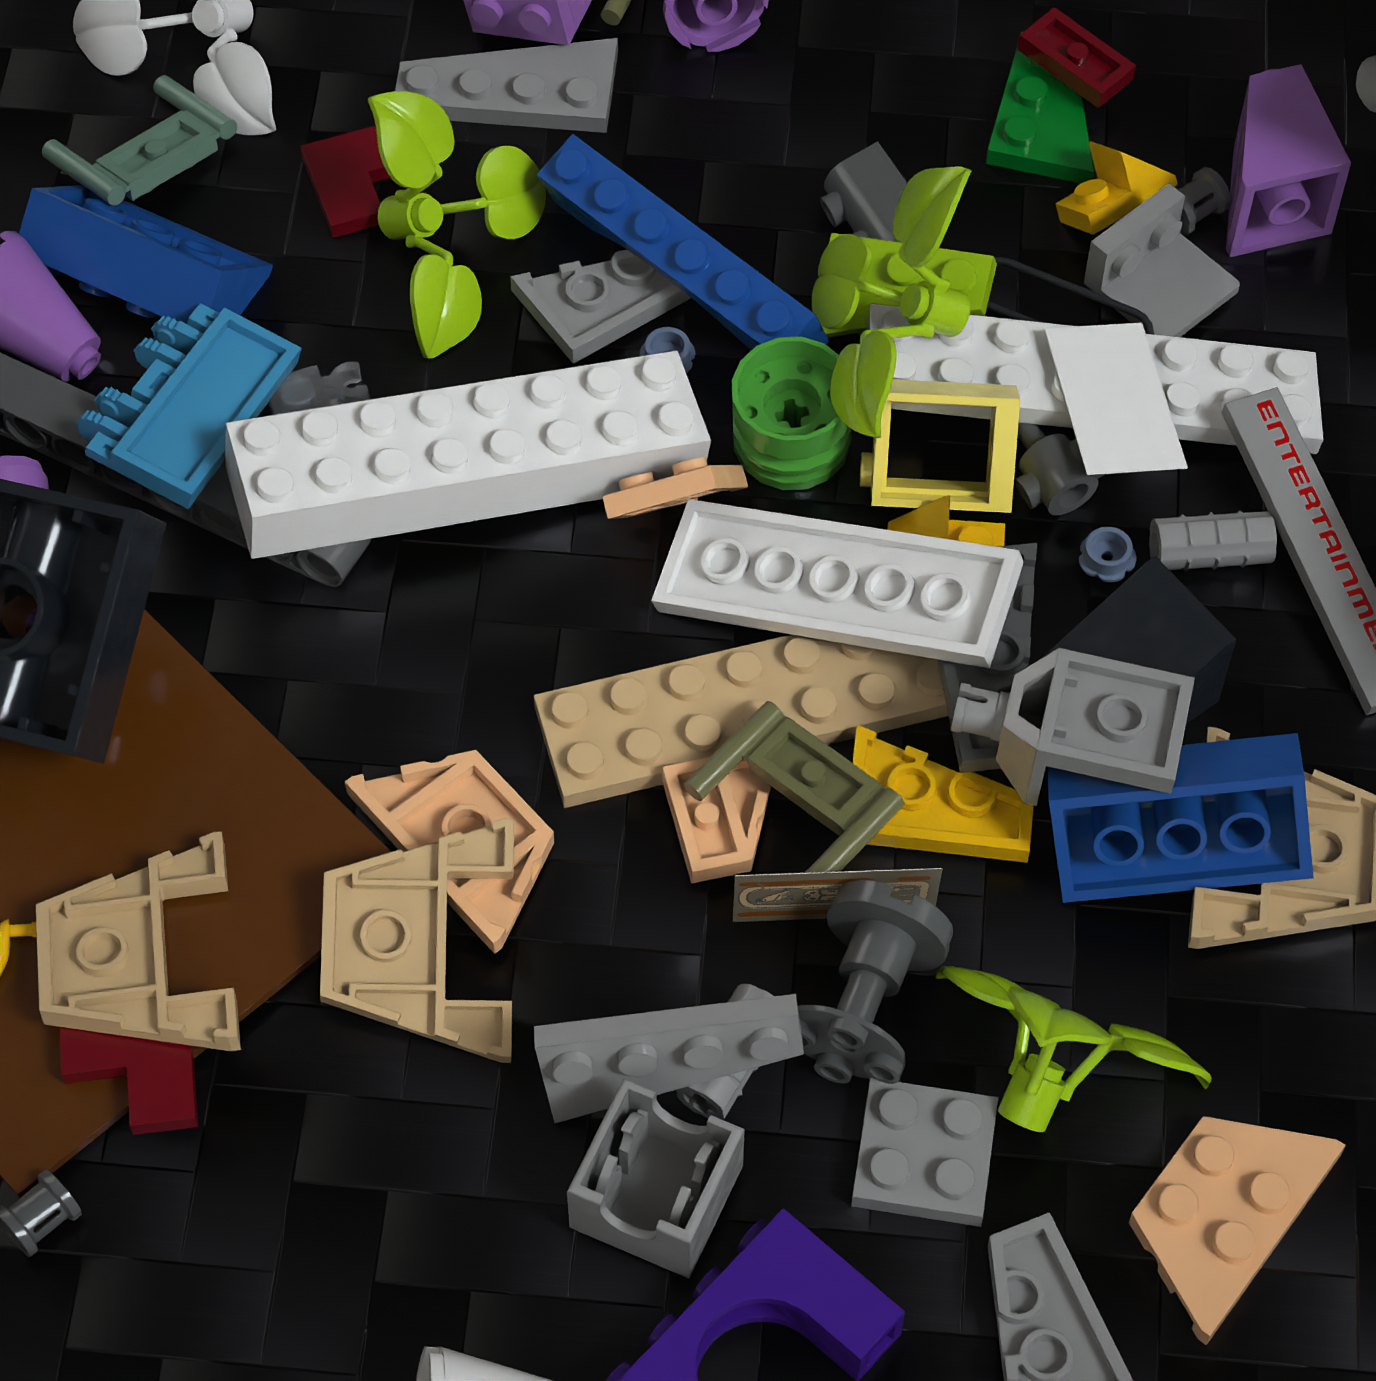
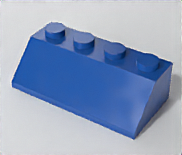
M83 185L32 188L19 231V235L29 243L53 276L62 277L66 274L80 280L78 287L85 292L101 297H111L112 294L127 301L125 308L135 314L149 318H157L158 315L161 317L164 315L165 317L175 318L176 321H182L187 324L189 316L200 303L218 313L225 307L241 315L268 279L273 267L272 264L124 200L120 204L112 206Z
M1298 733L1182 745L1176 779L1171 794L1048 767L1049 806L1063 903L1194 890L1195 887L1210 889L1314 878L1305 776Z

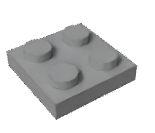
M870 1078L851 1207L981 1227L998 1097L902 1082L888 1084Z

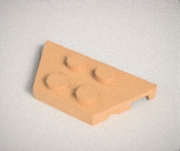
M477 750L449 755L442 761L435 763L421 761L400 766L401 774L365 781L364 775L360 774L346 780V792L398 850L402 849V852L438 842L440 837L460 831L462 834L488 827L491 825V822L496 820L514 818L513 879L449 878L447 880V903L494 954L501 950L554 845V831Z
M1203 1116L1134 1209L1129 1220L1130 1226L1143 1248L1151 1252L1156 1258L1159 1275L1170 1293L1176 1292L1194 1322L1192 1330L1197 1339L1207 1345L1337 1162L1344 1150L1345 1144L1337 1139Z

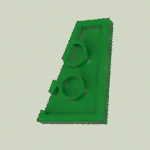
M1016 49L989 143L986 164L1080 184L1093 180L1094 169L1082 96Z

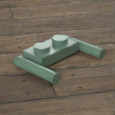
M162 75L154 83V92L181 111L100 157L93 165L55 139L45 143L42 148V155L112 206H116L123 201L125 196L133 201L218 150L216 139L219 137L225 140L231 138L237 130V123L170 77Z

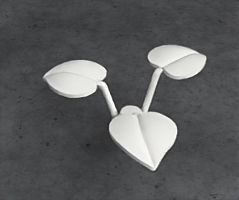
M139 0L80 1L73 20L76 42L95 67L110 75L130 74L142 64L147 52V42L142 30L194 23L196 28L209 37L220 36L207 50V55L211 62L200 66L194 74L193 86L195 95L233 119L237 123V130L235 132L237 134L262 135L277 130L272 112V86L267 66L259 52L252 46L242 42H234L237 40L236 33L245 31L252 23L253 6L250 0H198L193 11L190 13L140 20L141 8Z

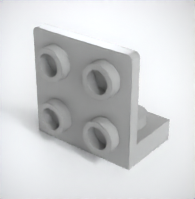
M1170 183L1091 241L1084 284L1093 292L1137 308L1145 313L1153 324L1154 335L1181 337L1237 294L1240 282L1179 233L1182 228L1180 219L1185 196ZM1116 310L1129 322L1142 323L1134 316Z

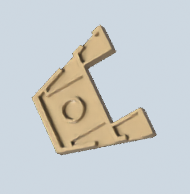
M1208 727L1204 743L1229 740L1230 733L1216 727ZM1316 769L1312 775L1304 772L1314 878L1261 883L1258 886V895L1195 887L1191 902L1188 948L1200 949L1376 921V795Z
M503 818L491 822L490 826L465 834H462L461 831L440 837L438 842L405 852H402V849L324 872L320 980L321 1002L501 1063H511L512 1001L446 1000L445 974L447 880L449 878L513 879L514 818Z
M222 831L212 832L200 837V846L175 856L168 850L148 858V867L115 880L113 875L109 874L36 904L39 1011L45 1025L225 1051L241 1050L238 1007L234 987L169 996L163 900L228 891L225 844Z

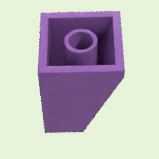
M1301 64L1282 69H1269L1249 77L1233 149L1230 187L1231 205L1228 212L1226 251L1229 257L1332 234L1351 162Z

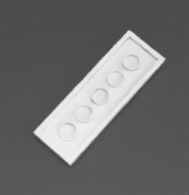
M688 499L651 601L657 611L662 613L990 668L1024 561L1019 550Z

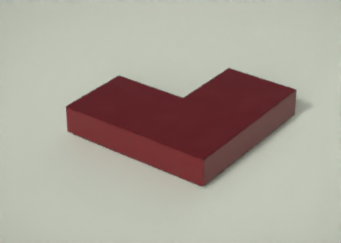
M376 125L301 145L302 160L332 237L335 238L378 226V210L381 203L373 182L388 179L390 176L384 168L380 157Z
M59 1027L61 1075L65 1084L127 1076L129 1122L133 1135L198 1127L193 1046Z

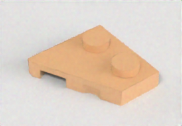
M700 457L672 465L674 476L654 481L652 472L619 480L621 491L602 496L608 519L628 518L687 503L688 499L698 500V497L720 491L730 490L732 492L747 488L748 484L743 465L708 466L706 457Z
M710 757L662 767V782L691 883L752 871L771 786L751 772L748 762L744 759L702 801L694 799L686 791L684 783Z

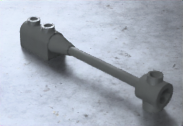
M876 142L843 160L830 171L824 182V189L827 195L820 198V203L827 218L834 227L847 221L854 231L852 235L900 242L893 235V218L898 200L907 182L881 145ZM1018 423L1017 437L1027 450L1019 462V470L1023 475L1015 479V485L1026 505L1033 509L1043 503L1050 514L1063 515L1077 509L1089 500L1098 487V478L1105 474L1087 475L1077 439L1075 438L1070 441L1064 434L1045 436L1037 424Z

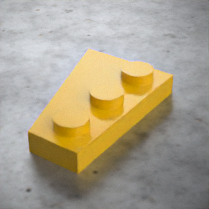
M857 724L853 764L881 783L884 788H891L896 791L905 803L867 845L1028 863L1034 805L1024 803L1015 789L974 772L960 773L927 760L928 753L909 745L906 746L905 750L877 739V732Z

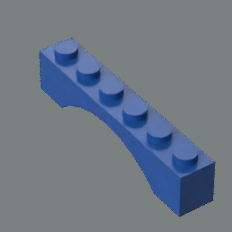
M574 134L567 139L537 174L557 205L593 232L619 244L665 276L709 312L750 351L757 345L778 337L802 336L824 344L829 342L827 335L813 312Z

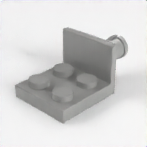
M1058 648L1015 674L1010 693L1003 691L998 693L971 687V684L961 682L951 731L961 733V731L998 741L996 761L1022 801L1026 804L1037 806L1046 766L1171 794L1176 779L1195 678Z

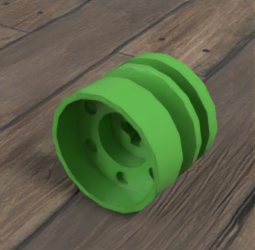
M802 336L778 337L757 345L739 362L732 378L734 452L741 465H743L744 470L762 484L781 490L809 489L828 481L845 464L852 447V429L835 412L830 393L832 374L839 354L824 343Z

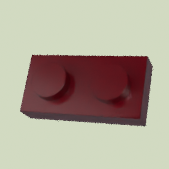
M1055 7L1026 29L1019 37L1018 51L1097 108H1100L1133 80L1136 68L1134 63Z

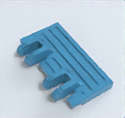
M201 303L189 316L187 324L163 315L151 328L154 338L147 339L145 337L133 350L136 361L140 363V366L145 367L147 371L132 388L131 396L124 392L120 393L118 389L105 387L94 399L97 411L99 412L87 410L75 423L79 431L78 434H81L83 439L85 438L90 442L85 449L86 456L186 509L190 508L225 461L226 423L257 418L297 365L302 349L225 307L218 313Z

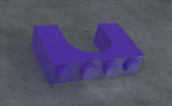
M783 1208L769 1224L763 1219L754 1224L738 1245L737 1250L740 1254L725 1270L720 1266L711 1269L693 1292V1297L696 1300L682 1315L678 1317L675 1313H671L666 1316L648 1338L647 1344L650 1348L634 1365L629 1361L621 1363L606 1381H698V1367L710 1345L732 1328L753 1322L777 1323L794 1329L812 1342L854 1380L859 1381L901 1335L905 1311Z

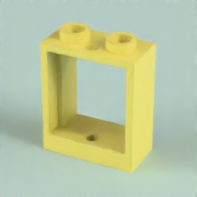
M893 379L882 412L881 438L873 437L872 453H861L860 487H870L871 506L920 508L943 496L950 495L949 510L1011 513L1020 411V396L1017 386ZM892 402L991 407L986 482L888 478L887 467Z

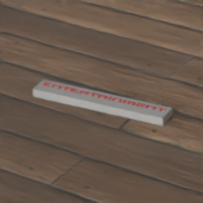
M1275 387L1227 402L1222 409V416L1267 510L1274 518L1279 535L1365 714L1375 713L1376 587L1279 388Z

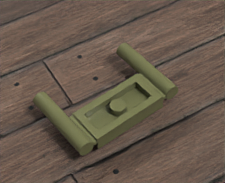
M766 701L684 783L686 791L694 799L702 801L743 759L747 761L751 772L839 836L804 873L840 872L905 805L902 797L891 788H884L877 780L791 718L783 715L782 711L770 701Z

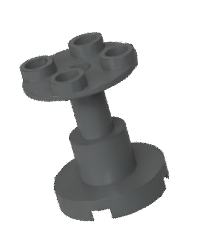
M856 880L844 883L838 889L836 897L831 902L827 911V922L830 930L847 946L839 967V973L847 984L837 1009L821 1005L798 1006L804 1054L816 1060L814 1069L820 1076L836 1083H848L852 1075L867 1079L874 1078L888 1084H894L900 1080L905 1067V1052L890 1034L873 1024L882 998L898 994L907 971L922 972L934 970L946 960L949 944L953 936L951 922L936 906L916 894L913 895L910 904L890 897L894 886L883 882Z

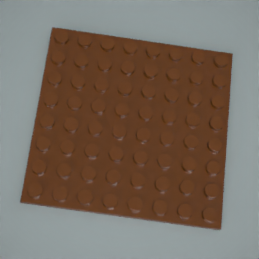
M145 609L104 764L0 738V923L6 919H9V925L36 922V904L109 874H112L115 880L148 867V858L168 850L175 856L200 846V837L212 832L222 831L225 844L228 891L163 900L169 996L234 987L239 1022L321 957L324 872L391 852ZM32 625L26 629L27 633L31 629ZM32 936L10 937L9 958L0 977V1177L20 1199L38 1184V1175L47 1169L54 1173L129 1112L127 1076L65 1084L61 1075L59 1027L45 1025L39 1011L37 937ZM193 1046L194 1059L207 1048Z

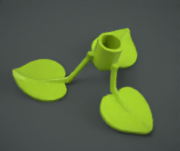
M393 91L376 94L369 97L368 102L375 119L380 157L390 178L399 186L407 188L405 190H397L394 196H389L382 201L378 210V223L381 231L388 238L393 240L406 239L405 243L408 248L418 247L431 254L420 257L414 266L410 280V303L415 334L423 358H435L463 341L475 329L481 315L482 298L474 273L466 266H453V255L451 252L423 238L429 237L436 232L442 224L444 214L484 208L486 227L492 236L500 239L523 237L534 229L543 214L546 203V188L537 176L540 169L524 151L514 146H498L490 149L483 155L477 168L476 183L482 196L481 198L440 204L429 194L420 193L442 177L443 172L439 163L445 161L453 152L454 134L449 117L444 109L434 100L415 92Z
M961 166L925 169L909 180L898 200L893 218V235L896 240L903 243L899 250V257L926 281L910 284L904 292L865 281L864 278L872 259V250L863 238L852 234L838 236L828 244L822 254L818 267L819 278L816 280L812 292V312L816 315L821 326L835 330L848 323L857 309L860 291L900 303V312L910 324V326L865 330L860 336V344H849L841 351L832 374L830 387L831 401L839 418L856 432L874 438H881L882 412L891 389L897 359V350L892 338L922 336L931 339L934 333L955 337L962 332L968 322L970 315V300L965 293L950 289L949 280L938 277L925 264L935 255L946 234L969 175L972 172L970 169Z
M942 966L935 975V979L948 978L962 990L980 1000L1008 1009L1017 1020L1018 1031L1014 1058L1008 1070V1073L1013 1076L998 1107V1112L1006 1119L1029 1130L1045 1132L1059 1099L1070 1101L1075 1088L1110 1051H1129L1150 1062L1190 1072L1198 1079L1204 1089H1207L1211 1082V1075L1183 1050L1165 1038L1151 1032L1119 1024H1111L1107 1032L1087 1017L1068 1009H1061L1053 1001L1039 994L1027 991L1019 985L992 973L955 966ZM1031 1031L1042 1049L1039 1055L1029 1054L1026 1061L1029 1033ZM1077 1041L1099 1044L1066 1081L1062 1080L1065 1069L1051 1060L1058 1042Z

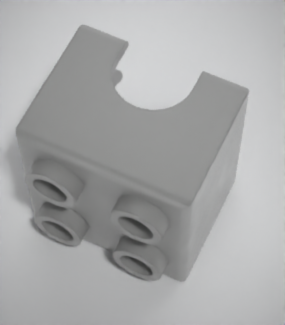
M623 1079L567 1190L569 1227L690 1279L743 1167L745 1129L712 1115L709 1116L706 1126L684 1122L669 1114L659 1105L655 1091Z

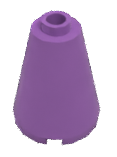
M663 0V16L669 32L682 45L691 48L690 44L706 46L707 52H720L740 45L757 31L761 25L759 18L763 13L764 7L767 9L769 0Z
M16 231L0 233V237L6 241L0 244V350L66 382L75 377L79 380L84 379L95 369L101 359V353L98 352L101 343L99 336L29 243Z

